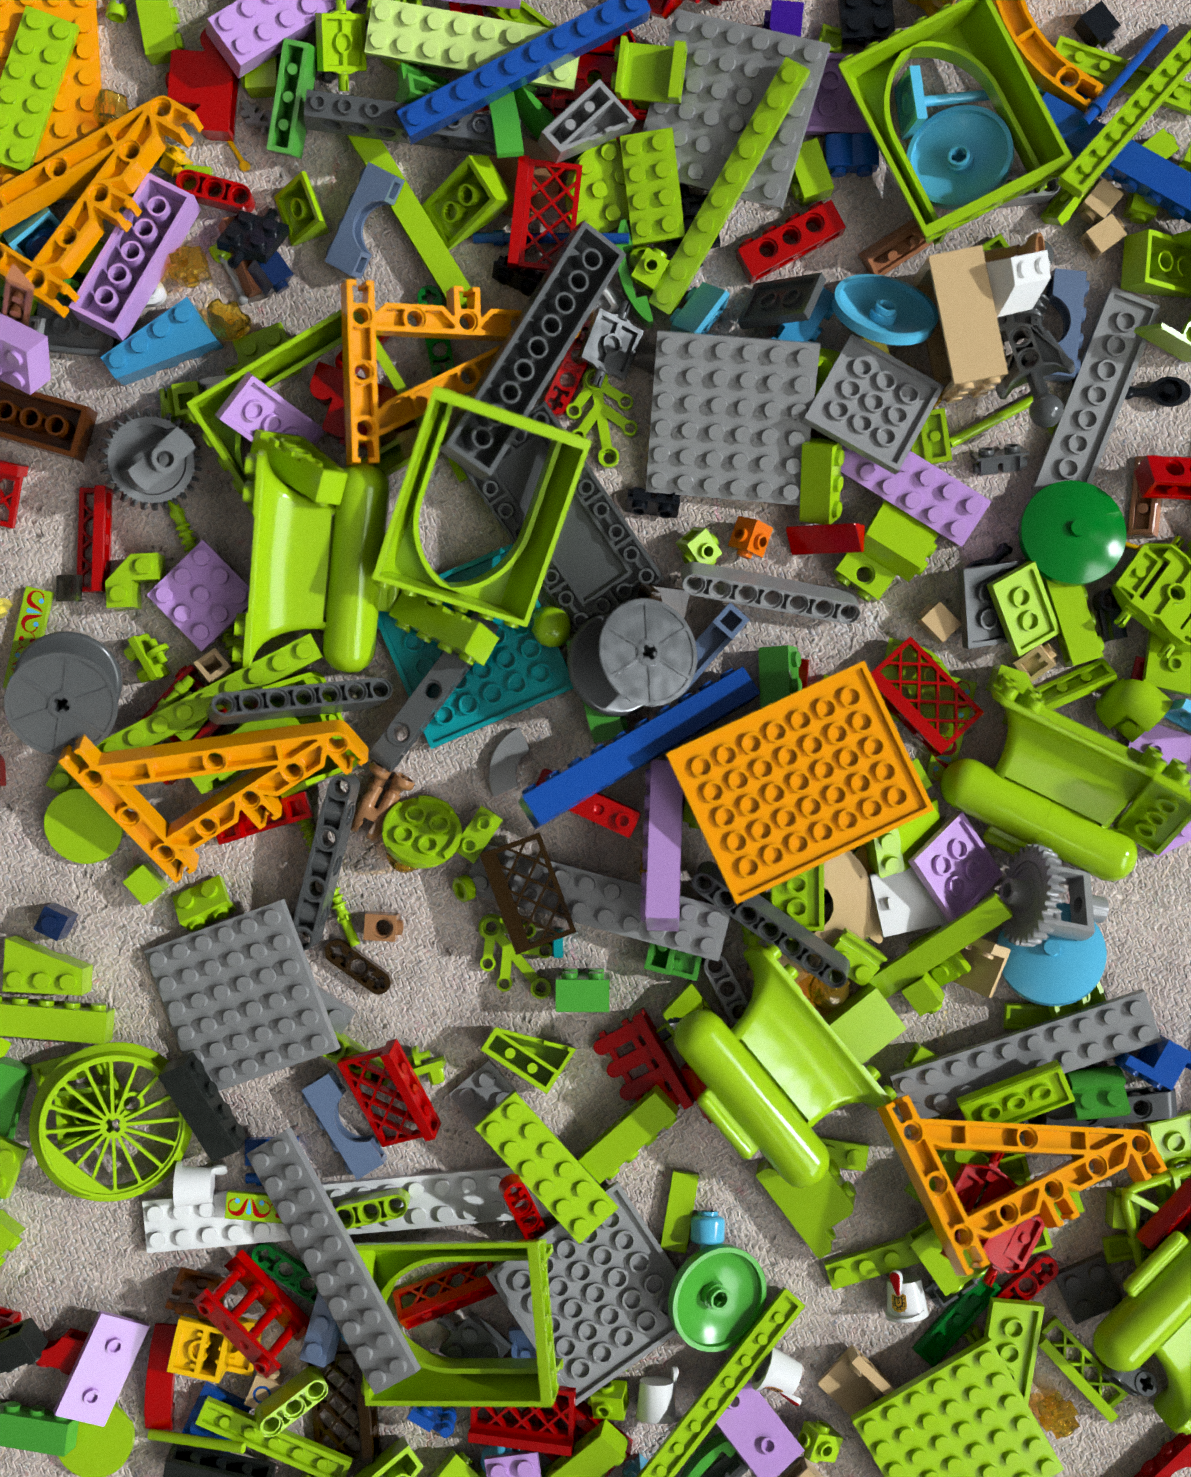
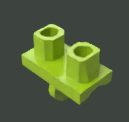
M148 633L141 636L135 635L128 639L130 644L123 652L131 662L139 659L143 667L136 671V675L141 683L165 678L171 674L165 664L168 660L164 653L170 649L167 643L159 645L155 638H150Z
M418 1045L411 1048L412 1055L406 1057L410 1063L415 1062L411 1066L417 1078L419 1079V1075L427 1073L431 1085L443 1083L445 1081L444 1066L446 1064L444 1055L423 1062V1059L431 1057L430 1050L420 1052Z

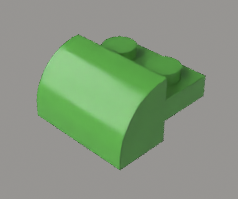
M401 62L397 69L399 90L395 95L396 102L411 104L449 84V79Z
M650 943L644 969L697 981L703 957Z
M1118 1065L1076 1069L1064 1073L1075 1099L1071 1104L1076 1121L1130 1115L1131 1108L1124 1087L1126 1079Z

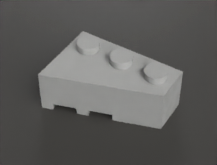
M599 79L542 131L537 144L555 163H558L629 133L636 119Z

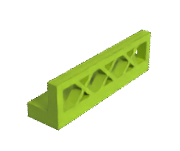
M1054 1315L1041 1327L1039 1347L1105 1418L1112 1423L1119 1417L1113 1408L1128 1393L1108 1380H1102L1103 1376L1101 1373L1104 1367ZM1057 1325L1062 1330V1341H1050L1045 1335ZM1066 1347L1079 1348V1360H1068L1066 1358ZM1084 1366L1096 1367L1098 1369L1097 1380L1085 1379ZM1102 1386H1114L1118 1392L1106 1401L1102 1397Z

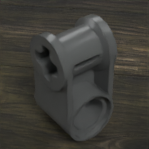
M1105 1365L1101 1373L1106 1380L1117 1385L1132 1396L1142 1395L1150 1397L1157 1391L1158 1385L1155 1376L1141 1366L1131 1372H1117Z

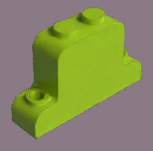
M767 1159L758 1164L755 1176L819 1260L828 1255L832 1248V1242L836 1239V1234L832 1227L853 1213L856 1190L852 1183L848 1180L845 1181L841 1176L837 1163L831 1159L829 1170L823 1180L814 1186L806 1188L791 1186L778 1174Z

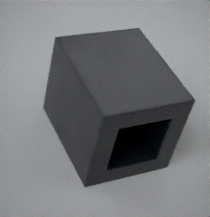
M1101 0L1080 16L1073 29L1086 45L1094 48L1101 46L1102 49H1105L1116 39L1114 34L1121 25Z

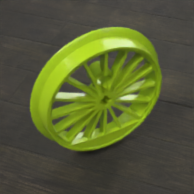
M109 1042L82 1049L58 1064L41 1084L34 1098L29 1118V1137L32 1151L46 1176L64 1191L82 1199L98 1202L121 1201L136 1197L154 1188L167 1178L175 1169L177 1161H181L192 1136V1130L177 1108V1116L130 1119L171 1099L170 1095L167 1094L144 1106L143 1095L159 1079L158 1075L170 1061L161 1054L141 1045L126 1042ZM109 1062L110 1110H108L88 1069L93 1065ZM113 1062H130L134 1065L115 1109ZM139 1065L155 1073L154 1077L141 1091L129 1089ZM84 1070L105 1113L101 1112L70 1086L67 1081ZM64 1087L99 1117L52 1104L59 1090ZM130 1096H135L140 1100L139 1105L134 1109H128L124 1106V1101ZM50 1109L96 1122L95 1124L46 1128L47 1115ZM117 1118L118 1127L112 1126L108 1128L107 1120L114 1121ZM178 1121L174 1140L129 1127ZM97 1129L59 1149L47 1137V1134ZM126 1132L167 1143L171 1146L160 1161ZM100 1135L75 1163L63 1154ZM121 1135L152 1160L156 1166L140 1176ZM105 1138L90 1176L78 1166ZM116 1138L137 1178L122 1184H117ZM111 1139L113 1185H103L95 1177Z

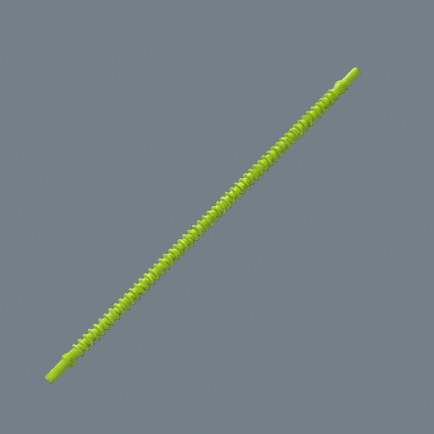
M168 500V506L171 511L169 515L177 525L175 530L180 532L178 537L183 539L181 544L185 545L184 552L189 553L198 545L194 542L196 537H192L194 531L189 530L191 524L186 522L185 510L180 507L179 502L178 505H174ZM229 627L221 635L223 636L221 642L226 644L224 649L229 651L227 656L232 658L233 645L237 636L232 634L234 628ZM230 661L231 664L235 665L233 671L243 668V662ZM251 703L247 704L248 706L252 707L251 710H254V707ZM312 817L296 823L301 826L299 831L304 833L302 838L307 840L305 846L310 847L308 853L311 851L315 835L313 830L315 824L310 823ZM336 886L331 909H335L336 920L338 924L341 923L349 945L353 947L360 944V941L351 922L352 915L345 907L346 901L342 900L344 895L339 893L341 887Z

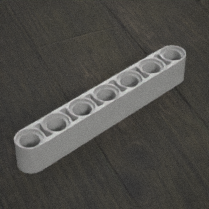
M689 562L681 570L683 589L687 594L843 624L856 622L861 614L856 595L846 590L699 562ZM693 576L699 577L697 580L694 581L689 580V578ZM719 581L725 582L722 585H715ZM744 586L750 587L747 590H741V588ZM775 591L772 595L766 594L767 592ZM795 596H801L797 600H792ZM820 601H826L824 604H817ZM845 606H851L848 609H842Z

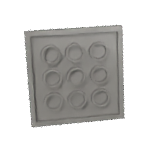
M851 334L802 422L896 475L939 398L944 385Z

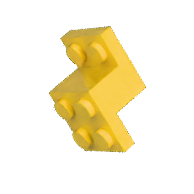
M180 1316L167 1372L215 1383L221 1381L226 1371L253 1376L255 1371L253 1365L209 1319L208 1321ZM243 1316L238 1319L248 1331L258 1321ZM262 1332V1333L259 1335V1337L257 1338V1340L259 1341L260 1344H261L263 1332Z

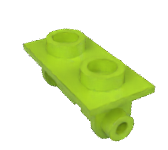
M481 805L461 835V842L456 852L475 864L480 856L479 854L483 852L503 819Z

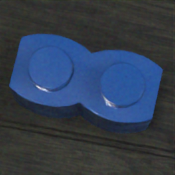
M835 133L825 136L823 155L831 177H844L846 173H857L859 177H868L877 171L879 167V149L871 133Z

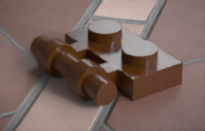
M181 1267L172 1287V1294L180 1297L178 1300L168 1298L165 1308L174 1310L175 1314L183 1316L186 1313L198 1316L199 1320L207 1321L208 1318L200 1314L197 1307L188 1301L197 1297L206 1288L212 1293L225 1277ZM229 1290L219 1300L223 1305L229 1293Z

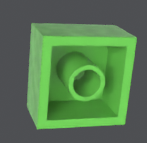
M562 968V972H557L556 1012H609V972H604V968H589L588 972H578V968Z

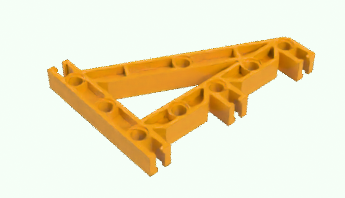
M157 96L1 185L0 233L91 182L33 262L0 242V278L5 281L12 264H14L34 285L33 299L65 318L69 313V308L63 307L58 300L54 299L57 293L61 292L63 295H67L75 303L80 296L69 284L62 280L72 278L105 233L104 219L126 233L128 232L132 223L128 220L126 221L123 215L118 212L120 207L130 210L134 216L139 217L142 211L128 194L135 192L165 151L166 135L187 148L191 146L194 139L187 134L185 129L181 127V124L186 123L194 127L196 132L200 133L204 127L196 113L167 96Z
M346 279L340 285L346 465L360 463V457H358V444L365 443L367 446L368 460H366V463L368 465L380 463V436L424 415L434 386L448 388L462 395L472 391L500 347L497 346L386 401L378 407L376 336L503 342L512 328L511 320L516 321L522 310L491 308L481 316L480 287H472L468 291H463V286H453L446 291L447 309L444 306L385 303L375 311L374 281L366 280L362 285H358V291H363L362 303H354L352 287L356 286L357 282L356 280ZM459 292H463V297H467V309H462L460 306ZM353 312H358L362 315L363 324L355 322ZM407 315H412L416 319V327L409 325ZM460 318H464L468 322V330L460 325ZM355 368H361L365 372V380H360L356 377ZM462 372L469 375V384L463 382L461 378ZM358 423L366 426V436H361L357 432L356 427Z
M329 720L103 753L83 735L76 740L74 751H72L70 745L63 748L58 762L176 883L182 879L183 870L186 866L188 867L186 869L188 874L197 869L199 855L194 849L237 823L240 810L259 829H262L266 826L267 815L270 812L272 813L270 817L273 821L281 817L282 803L277 796L325 766L326 755H329L347 775L352 772L355 757L352 754L348 756L345 751L350 749L359 758L357 763L361 766L368 762L369 748L345 721ZM333 736H340V737H342V739L336 740V739H333L332 737H333ZM212 753H217V754H220L221 756H220V757H215V756L212 755ZM77 754H80L84 760L80 759ZM289 764H296L298 767H291ZM256 768L171 824L133 786ZM251 791L255 794H247L246 792ZM260 805H264L267 809L262 810Z
M909 1095L898 1097L892 1100L891 1103L876 1108L956 1276H968L974 1273L972 1268L968 1267L963 1255V1250L965 1249L972 1259V1267L983 1268L990 1264L979 1239H991L1038 1213L1046 1228H1058L1064 1225L1063 1220H1073L1081 1216L1069 1192L1082 1191L1124 1168L1127 1169L1133 1182L1147 1181L1152 1178L1151 1174H1160L1168 1170L1152 1138L1142 1130L920 1119ZM896 1104L902 1115V1122L898 1120L892 1109ZM905 1126L911 1131L910 1140L904 1136ZM1020 1133H1022L1025 1137L1024 1145L1020 1142ZM1132 1140L1136 1142V1150L1132 1146ZM936 1150L1072 1156V1159L966 1213ZM1141 1158L1143 1159L1144 1163L1146 1164V1166H1147V1168H1148L1147 1170L1145 1169L1144 1164H1143ZM1090 1161L1094 1167L1093 1173L1089 1169ZM930 1178L936 1183L934 1192L929 1188ZM1046 1184L1050 1188L1049 1196L1045 1193ZM1054 1202L1056 1203V1205L1062 1213L1060 1215L1062 1220H1060L1058 1217V1214L1054 1207ZM1001 1207L1006 1211L1004 1220L1000 1216ZM956 1230H958L961 1235V1240L959 1243H956L954 1239V1233Z

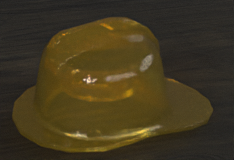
M810 975L797 985L802 989V993L823 1017L847 1000L850 982L847 980L841 988H831L815 976Z

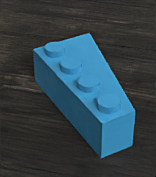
M823 287L810 319L781 324L776 332V336L771 339L805 342L811 340L815 342L823 330L819 325L824 318L829 321L834 313L832 308L834 294Z
M186 297L100 358L113 377L126 386L152 376L160 370L170 369L178 366L181 362L204 356L203 354L210 351L223 349L224 346L197 307Z

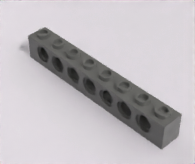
M306 90L304 108L306 130L410 144L398 122L396 112L409 105L408 103ZM471 113L413 143L415 145L497 156L493 141L490 115Z

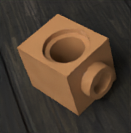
M366 912L363 940L395 942L398 939V935H403L404 920H399L400 913ZM380 920H386L390 923L391 930L389 933H383L379 930L378 922Z

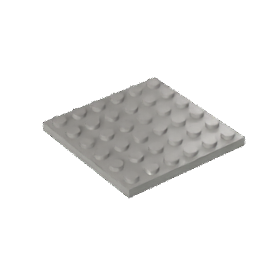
M676 9L666 46L674 47L675 40L686 41L688 51L681 105L650 102L642 132L673 128L679 183L682 185L706 191L711 190L785 57L810 70L811 73L739 197L741 200L783 210L831 48L830 44Z
M658 330L646 492L800 505L802 444L810 441L811 427L804 424L802 420L815 398L820 343Z
M285 899L144 951L183 1056L194 1052L197 1059L203 1063L211 1081L217 1085L218 1091L328 1054L340 1048Z
M615 1181L604 1190L619 1208L580 1244L559 1221L534 1238L546 1239V1244L551 1243L553 1245V1253L547 1259L555 1358H563V1370L558 1371L557 1382L559 1386L576 1388V1406L677 1334L671 1324L668 1312L669 1292L677 1270L618 1181ZM501 1261L489 1269L486 1275L536 1350L528 1261Z

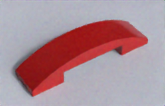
M306 791L283 799L280 798L282 803L281 817L273 821L270 817L272 815L270 812L267 815L266 826L262 829H259L241 810L238 822L216 835L219 845L313 817ZM260 805L262 810L267 809L264 805Z
M156 1323L154 1326L145 1386L144 1418L145 1428L168 1431L173 1429L175 1373L167 1372L177 1324Z

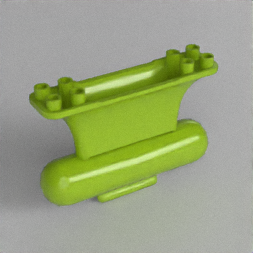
M259 449L258 454L247 453L245 474L256 475L255 481H245L243 490V502L254 503L253 516H255L249 605L246 614H236L234 635L245 637L244 639H235L232 661L243 662V668H250L256 652L264 643L280 634L305 629L324 630L323 656L327 663L335 670L344 673L359 672L373 661L376 651L379 611L391 612L400 596L399 587L391 585L390 589L376 585L374 583L375 580L372 579L387 533L391 491L389 478L376 465L358 463L345 467L344 471L348 473L340 505L329 504L328 507L313 503V500L283 484L272 471L266 450Z
M1003 675L1000 682L993 681L990 686L991 695L1004 708L1008 728L1006 742L999 762L994 769L976 759L962 758L953 761L944 770L940 780V792L944 800L952 807L988 824L989 826L983 834L984 841L1013 856L1015 852L1020 853L1021 847L1026 848L1027 844H1037L1052 849L1058 855V859L1082 871L1090 872V875L1100 880L1115 882L1126 878L1134 870L1137 861V846L1134 840L1126 833L1110 825L1120 812L1135 799L1156 772L1190 790L1189 780L1191 773L1185 770L1187 765L1176 758H1172L1167 765V761L1161 758L1163 753L1152 746H1148L1143 753L1045 707V702L1040 699L1042 694L1039 691L1027 687L1023 694L1016 687L1018 682L1007 675Z
M759 944L757 947L747 948L743 953L744 959L753 972L754 988L745 1012L730 1030L722 1019L711 1011L696 1010L681 1018L674 1030L673 1042L681 1057L707 1087L698 1097V1105L739 1155L744 1159H750L759 1150L778 1174L791 1186L796 1188L811 1187L823 1180L829 1170L830 1155L826 1146L811 1128L828 1113L844 1105L863 1103L870 1110L877 1111L876 1108L891 1103L897 1097V1094L888 1085L880 1087L876 1082L881 1076L879 1071L872 1065H868L866 1068L861 1065L802 993V989L794 981L799 976L797 970L790 964H786L783 967L778 961L782 956L780 949L774 944H770L767 948Z
M1174 1231L1124 1281L1123 1288L1128 1295L1097 1325L1093 1333V1347L1101 1362L1117 1372H1131L1139 1368L1154 1353L1165 1369L1168 1378V1385L1154 1400V1410L1172 1431L1188 1435L1191 1434V1231L1186 1236L1179 1231Z

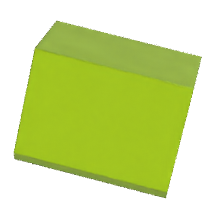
M301 171L274 196L283 223L289 225L288 237L292 246L330 233L314 187L306 171Z
M79 1083L72 1086L101 1112L105 1113L91 1083ZM96 1083L108 1110H110L109 1084ZM66 1088L60 1089L56 1094L55 1105L99 1117ZM55 1111L57 1127L96 1123ZM107 1120L108 1128L112 1127V1120ZM97 1129L57 1133L58 1145L69 1144ZM98 1135V1136H96V1137H94V1138H92V1139H90V1140H88V1141L96 1140L100 1135Z

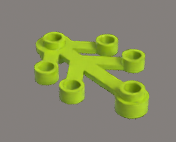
M590 368L584 373L582 378L583 390L576 400L567 406L566 414L569 419L578 420L582 415L581 408L593 395L594 406L578 429L573 430L572 433H581L586 438L587 433L597 421L602 448L598 454V461L602 467L611 469L618 464L619 453L612 447L607 419L620 427L623 434L627 437L636 435L638 425L634 420L626 419L606 405L603 393L618 402V407L622 411L632 409L633 398L629 394H623L610 385L607 374H605L601 388L590 385V381L596 371L594 368ZM624 398L629 399L631 402L627 407L622 406L620 403ZM573 407L579 410L576 416H572L569 413V410ZM628 424H632L635 427V430L631 433L625 430V426ZM611 454L614 460L611 463L605 462L603 459L605 455Z
M493 913L484 915L478 924L479 932L485 938L484 953L480 960L481 969L484 971L494 969L496 959L493 957L496 940L502 948L500 977L496 983L497 988L502 992L511 989L513 981L510 975L513 961L531 983L530 991L532 995L537 999L548 997L552 989L551 982L545 977H539L521 954L539 955V957L546 959L552 955V945L546 943L516 955L512 942L504 934L508 933L502 918ZM494 922L497 926L496 930H488L487 923ZM530 923L529 926L533 928V933L527 935V938H532L536 933V926ZM542 946L549 947L550 952L547 955H543L540 952ZM484 959H491L493 962L492 967H485L483 964ZM507 979L509 986L506 988L501 987L500 980ZM542 982L546 985V989L538 991L536 985Z

